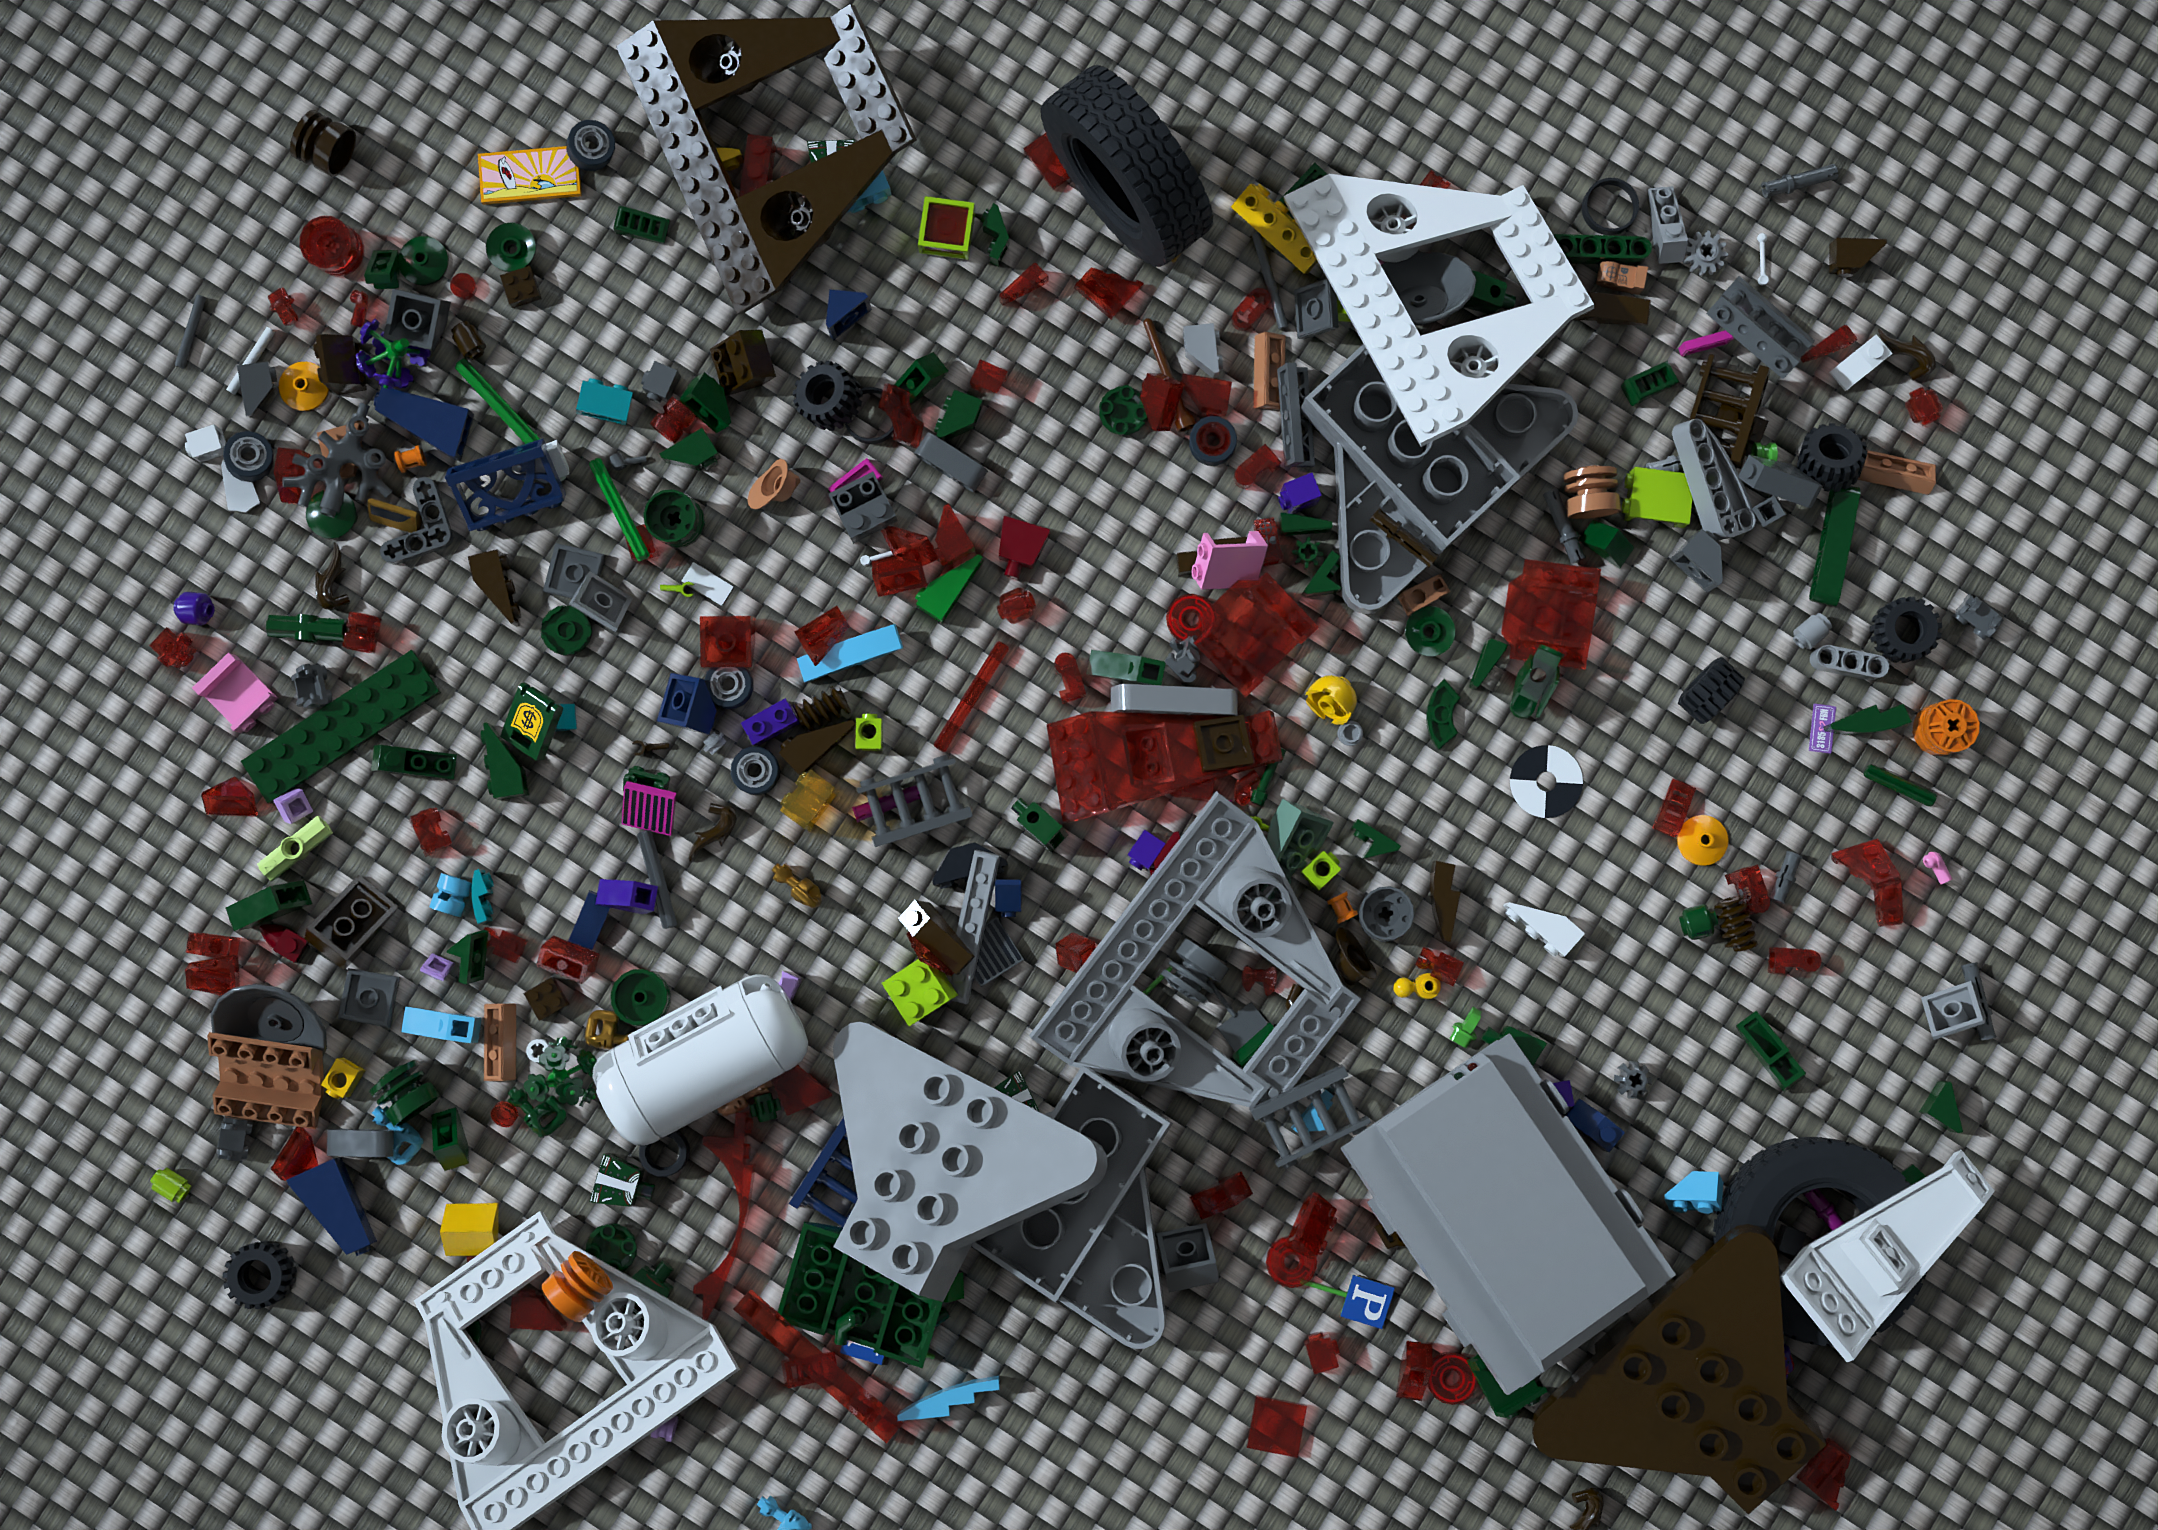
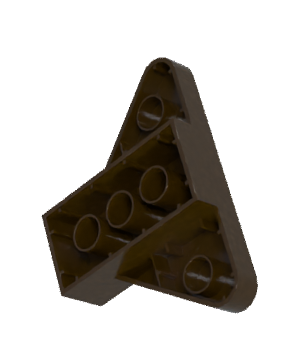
M1751 1224L1738 1225L1728 1231L1676 1280L1673 1278L1668 1280L1664 1286L1636 1305L1594 1344L1596 1354L1538 1406L1532 1419L1534 1443L1540 1452L1550 1458L1708 1476L1749 1515L1826 1446L1819 1424L1787 1393L1779 1262L1776 1247L1769 1234L1759 1226Z

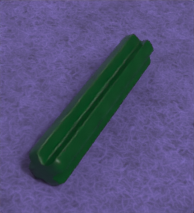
M1868 765L1864 771L1865 778L1926 806H1933L1937 799L1935 793L1875 765Z

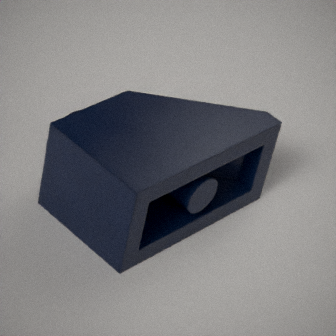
M995 880V911L1001 912V917H1016V912H1022L1021 880Z
M1580 1098L1575 1102V1106H1572L1565 1115L1578 1131L1606 1152H1610L1625 1134L1611 1120Z

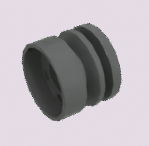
M1391 886L1379 887L1371 891L1363 899L1359 909V923L1363 931L1372 939L1380 942H1390L1402 937L1411 927L1414 918V909L1409 897L1400 889ZM1383 908H1386L1387 912H1392L1389 922H1385L1384 918H1379Z
M1185 938L1176 951L1184 960L1183 963L1180 965L1170 960L1168 964L1177 970L1176 973L1173 975L1164 969L1161 975L1178 992L1190 1000L1198 1001L1205 1005L1208 999L1199 992L1203 988L1210 994H1213L1214 990L1206 982L1210 978L1220 983L1229 971V968L1198 945Z

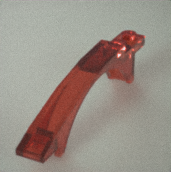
M745 1111L735 1113L734 1137L710 1135L703 1137V1145L721 1160L730 1173L739 1200L738 1230L728 1255L712 1274L695 1284L693 1288L694 1294H704L702 1319L706 1321L712 1316L738 1257L751 1207L756 1164L746 1163V1159H750L751 1144L747 1143L748 1133H752L753 1118H749V1112Z
M752 1289L733 1308L735 1312L886 1444L902 1426L903 1422L898 1421L897 1417L886 1406L838 1367Z

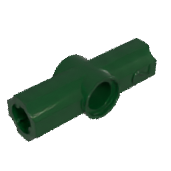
M297 614L296 616L269 615L266 620L267 636L272 638H291L301 642H318V640L345 642L348 636L347 620L320 618L315 615Z

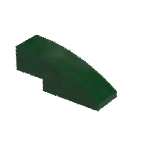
M1904 704L1897 705L1881 713L1877 705H1873L1828 724L1823 728L1825 732L1861 735L1887 731L1912 721Z
M1757 1011L1736 1025V1028L1750 1049L1783 1092H1786L1805 1078L1806 1072L1791 1056L1788 1047Z

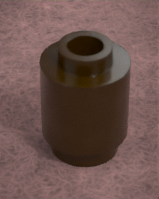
M463 321L451 329L452 339L465 359L471 358V360H475L485 353L486 344L474 325H470L468 321Z

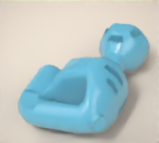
M378 1106L372 1112L375 1116L373 1122L377 1125L386 1126L389 1130H394L393 1156L388 1158L397 1165H404L421 1149L423 1138L408 1123L394 1128L385 1115L389 1107L386 1106L382 1109ZM404 1141L411 1143L402 1155L398 1153Z
M771 1495L768 1499L762 1496L757 1503V1506L761 1508L759 1514L773 1516L781 1522L777 1530L812 1529L811 1523L803 1515H800L799 1512L797 1513L793 1509L787 1514L778 1507L777 1501Z

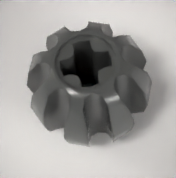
M1630 1060L1628 1068L1624 1063L1618 1067L1621 1075L1614 1074V1082H1620V1086L1616 1089L1621 1095L1627 1091V1098L1636 1099L1637 1092L1642 1097L1649 1092L1645 1086L1646 1084L1652 1085V1077L1646 1078V1074L1650 1070L1645 1064L1639 1068L1638 1061ZM1630 1075L1634 1076L1637 1080L1636 1084H1632V1081L1629 1080Z

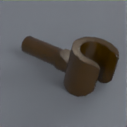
M637 740L632 743V745H642L641 752L633 753L637 756H646L649 751L669 749V742L647 744L644 741Z

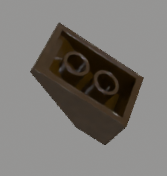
M358 875L306 928L304 939L341 969L345 970L398 909V906Z

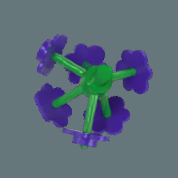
M374 319L372 322H366L360 330V340L364 345L369 339L374 337L372 343L376 347L375 354L377 356L371 358L363 350L357 353L356 363L362 373H366L369 378L374 377L375 380L379 381L378 384L385 389H394V386L400 388L408 387L409 382L413 381V376L410 375L409 369L402 367V357L407 354L410 357L411 364L425 366L431 351L409 345V341L406 338L394 341L384 338L385 331L381 335L375 332L380 325L377 319ZM382 359L391 360L387 372H384L383 375L376 373L374 363Z

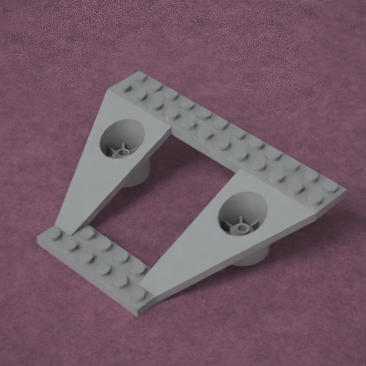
M1216 791L1029 1036L1073 1067L1081 1068L1086 1066L1095 1072L1252 1108L1294 1087L1361 998L1341 983L1258 823ZM1259 884H1269L1263 892L1259 891ZM1253 886L1254 891L1249 894L1244 893ZM1274 890L1275 898L1268 899V896ZM1241 896H1245L1244 904L1238 905ZM1194 904L1305 988L1243 1069L1133 985ZM1246 910V915L1242 920H1239L1237 911ZM1253 916H1256L1255 922H1249ZM1148 1028H1158L1153 1035L1148 1032ZM1142 1030H1143V1034H1142V1035H1140L1138 1038L1135 1037V1035H1136L1139 1031H1142ZM1165 1032L1166 1041L1158 1042V1039ZM1131 1039L1135 1041L1134 1047L1127 1048ZM1137 1054L1132 1062L1126 1058V1055Z

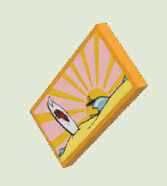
M566 146L478 154L480 194L483 205L582 196L580 168L570 160Z

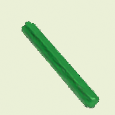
M463 358L456 363L455 369L525 444L540 439L467 359Z
M600 458L591 460L589 466L638 561L648 559L650 554L604 463Z

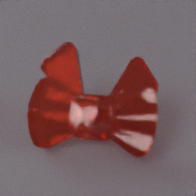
M1248 965L1244 966L1242 970L1243 987L1249 992L1255 981L1263 982L1265 995H1270L1275 991L1274 986L1277 981L1276 968L1270 967L1266 970H1254Z

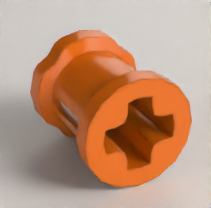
M417 445L414 449L395 452V459L401 473H405L407 469L420 465L422 467L427 466L426 457L421 445Z
M1347 891L1327 901L1338 918L1336 920L1338 924L1358 914L1357 910H1353L1347 898Z

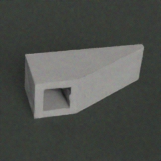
M1673 186L1648 188L1653 243L1658 263L1684 262L1688 238Z

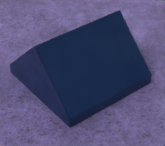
M829 289L826 326L833 341L872 310L866 293Z

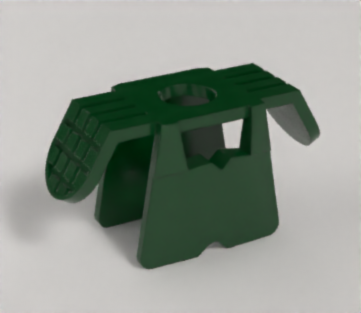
M1540 644L1535 654H1531L1517 674L1509 705L1514 716L1521 719L1529 718L1534 713L1541 697L1536 714L1537 718L1540 717L1560 683V667H1558V664L1565 656L1563 653ZM1535 668H1540L1545 671L1546 678L1542 681H1536L1530 676L1531 671Z

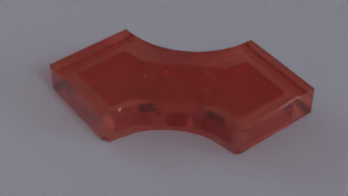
M890 383L884 384L878 408L886 412L892 421L894 428L893 440L909 447L917 448L920 443L924 423L917 419L912 412L910 392Z

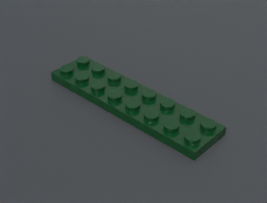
M410 650L241 760V763L266 802L271 804L274 802V799L296 788L441 693L415 651Z

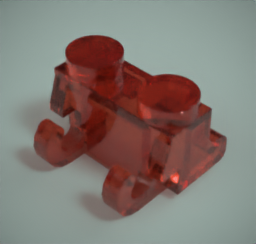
M436 807L410 816V825L415 831L425 857L452 844L446 830L441 831L438 822H441V816Z

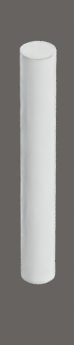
M266 327L242 365L256 363L276 332ZM238 372L226 389L234 395L241 387Z

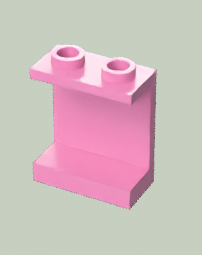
M1249 531L1246 544L1216 545L1208 533H1203L1201 543L1197 548L1196 562L1192 566V577L1196 580L1201 590L1256 587L1268 545L1259 531Z
M229 652L192 687L199 696L205 697L232 724L230 728L238 733L251 730L256 724L255 720L261 714L264 715L271 711L275 706L274 702L278 699L237 655Z

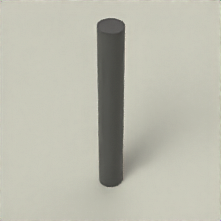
M196 295L174 365L178 368L185 369L206 301L204 296Z

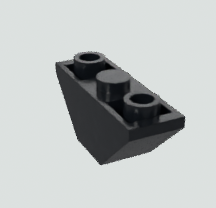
M976 842L950 849L932 880L933 885H940V889L955 886L954 881L964 878L965 883L968 882L974 850L993 852ZM1000 857L997 874L1004 872L1003 867L1008 866L1007 860Z

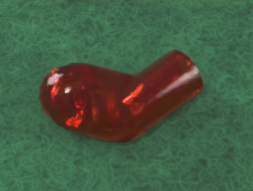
M354 290L350 295V301L356 304L350 324L362 327L367 315L368 295L364 291Z
M1255 769L1235 783L1234 799L1242 806L1247 805L1251 800V786L1261 780Z

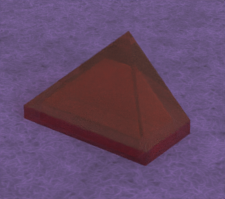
M235 776L203 791L201 794L206 814L257 816L258 814L254 794Z
M296 1126L270 1168L279 1179L286 1181L318 1166L312 1136L303 1127Z

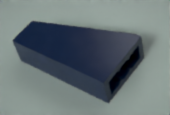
M381 386L380 392H377L374 398L375 410L380 415L455 461L461 462L474 413L467 408L396 389H385Z
M341 1157L329 1160L286 1180L290 1188L346 1255L355 1252L356 1256H359L371 1250L370 1245L377 1242Z

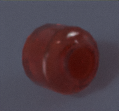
M1921 387L1909 393L1911 398L1905 402V407L1915 424L1921 423L1922 426H1925L1941 418L1940 413L1944 408L1935 390L1929 389L1925 391Z
M1018 587L1000 596V605L997 606V611L1002 620L1007 619L1011 624H1017L1033 616L1036 603L1029 590L1025 591L1023 588Z

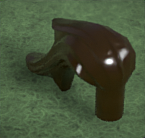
M1878 329L1881 340L1892 349L1890 356L1897 354L1909 355L1918 361L1920 367L1908 372L1912 381L1932 373L1936 368V359L1933 353L1917 337L1913 335L1912 341L1901 342L1889 337L1882 330Z
M335 542L333 557L329 567L322 574L315 571L316 599L318 604L326 610H333L350 604L347 594L335 598L332 594V585L335 579L346 570L341 568V552L338 544Z
M710 803L708 813L721 815L720 821L708 831L695 832L698 839L690 849L689 862L698 851L712 842L719 841L720 846H723L737 821L736 812L732 807Z
M1589 1487L1572 1493V1499L1575 1504L1583 1501L1586 1503L1581 1517L1569 1527L1573 1530H1589L1593 1524L1595 1527H1599L1604 1506L1603 1496L1599 1490Z

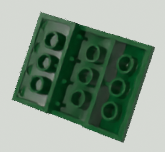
M804 1222L775 1320L823 1336L826 1333L835 1336L837 1320L847 1312H859L863 1317V1322L861 1326H855L848 1331L849 1341L873 1348L874 1353L923 1369L943 1302L917 1295L834 1248L843 1228L814 1222Z

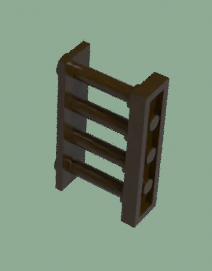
M1709 354L1708 361H1703L1699 376L1703 377L1689 420L1700 419L1706 425L1735 431L1734 434L1738 435L1735 444H1720L1729 458H1731L1730 461H1732L1734 467L1741 469L1770 377V368L1759 365L1757 373L1747 374L1716 367L1715 355ZM1711 376L1749 384V387L1752 388L1750 397L1745 396V398L1707 390ZM1704 399L1742 408V411H1745L1743 420L1733 421L1700 413Z

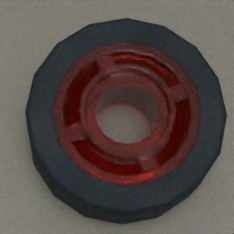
M1208 416L1198 421L1194 425L1189 437V447L1192 455L1198 462L1206 466H1217L1225 463L1232 457L1237 445V434L1234 427L1228 420L1219 416ZM1209 436H1215L1219 439L1220 444L1210 446L1206 439Z

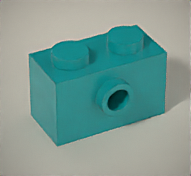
M589 378L588 381L583 380L576 414L626 426L633 392L628 391L629 388L622 385L614 384L613 387L603 385L604 382L592 378Z

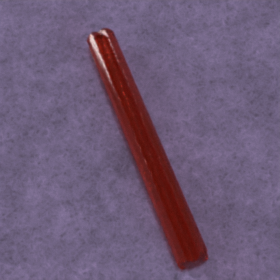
M998 641L934 742V747L939 751L945 752L1008 652L1009 647L1003 642Z

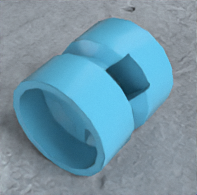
M441 873L436 885L439 892L433 894L429 907L461 917L466 905L463 899L469 897L472 883Z

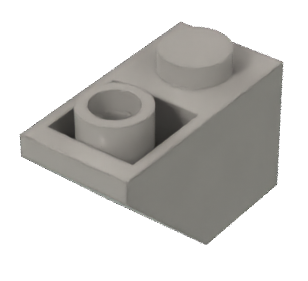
M1214 323L1184 326L1185 357L1213 379L1218 378L1219 370H1223L1222 355H1217L1216 346H1220L1219 330H1214Z

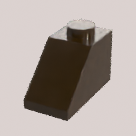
M1837 237L1829 244V274H1837L1838 277L1842 278L1853 276L1887 244V239Z

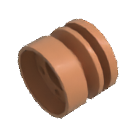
M1599 465L1585 466L1563 475L1564 482L1571 483L1564 487L1565 492L1577 494V496L1566 500L1567 517L1569 519L1599 518L1614 515L1621 511L1620 495L1607 491L1618 486L1616 479H1610L1617 476V468Z

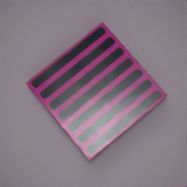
M627 781L624 786L622 825L671 836L674 826L676 793Z

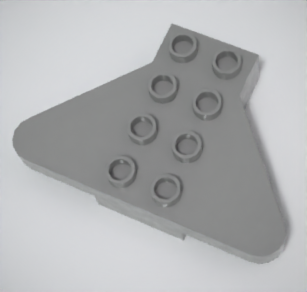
M1364 344L1305 398L1300 412L1334 447L1341 591L1347 606L1355 612L1362 614L1376 613L1384 608L1427 567L1394 539L1391 538L1389 540L1384 531L1369 521L1379 508L1396 522L1399 520L1403 528L1436 554L1440 555L1571 432L1578 418L1577 404L1572 396L1563 390L1507 384L1469 424L1421 447Z
M863 1022L850 1023L842 1028L836 1036L833 1045V1056L858 1200L834 1248L917 1295L943 1302L973 1242L1082 1194L1097 1186L1104 1178L1108 1166L1107 1155L1102 1146L1095 1140L870 1024Z
M1082 1066L1055 1109L1044 1115L1095 1140L1102 1146L1107 1155L1108 1165L1104 1178L1094 1188L973 1242L972 1247L1055 1303L1060 1301L1122 1344L1133 1349H1145L1154 1345L1160 1339L1166 1327V1312L1146 1165L1173 1123L1090 1068Z

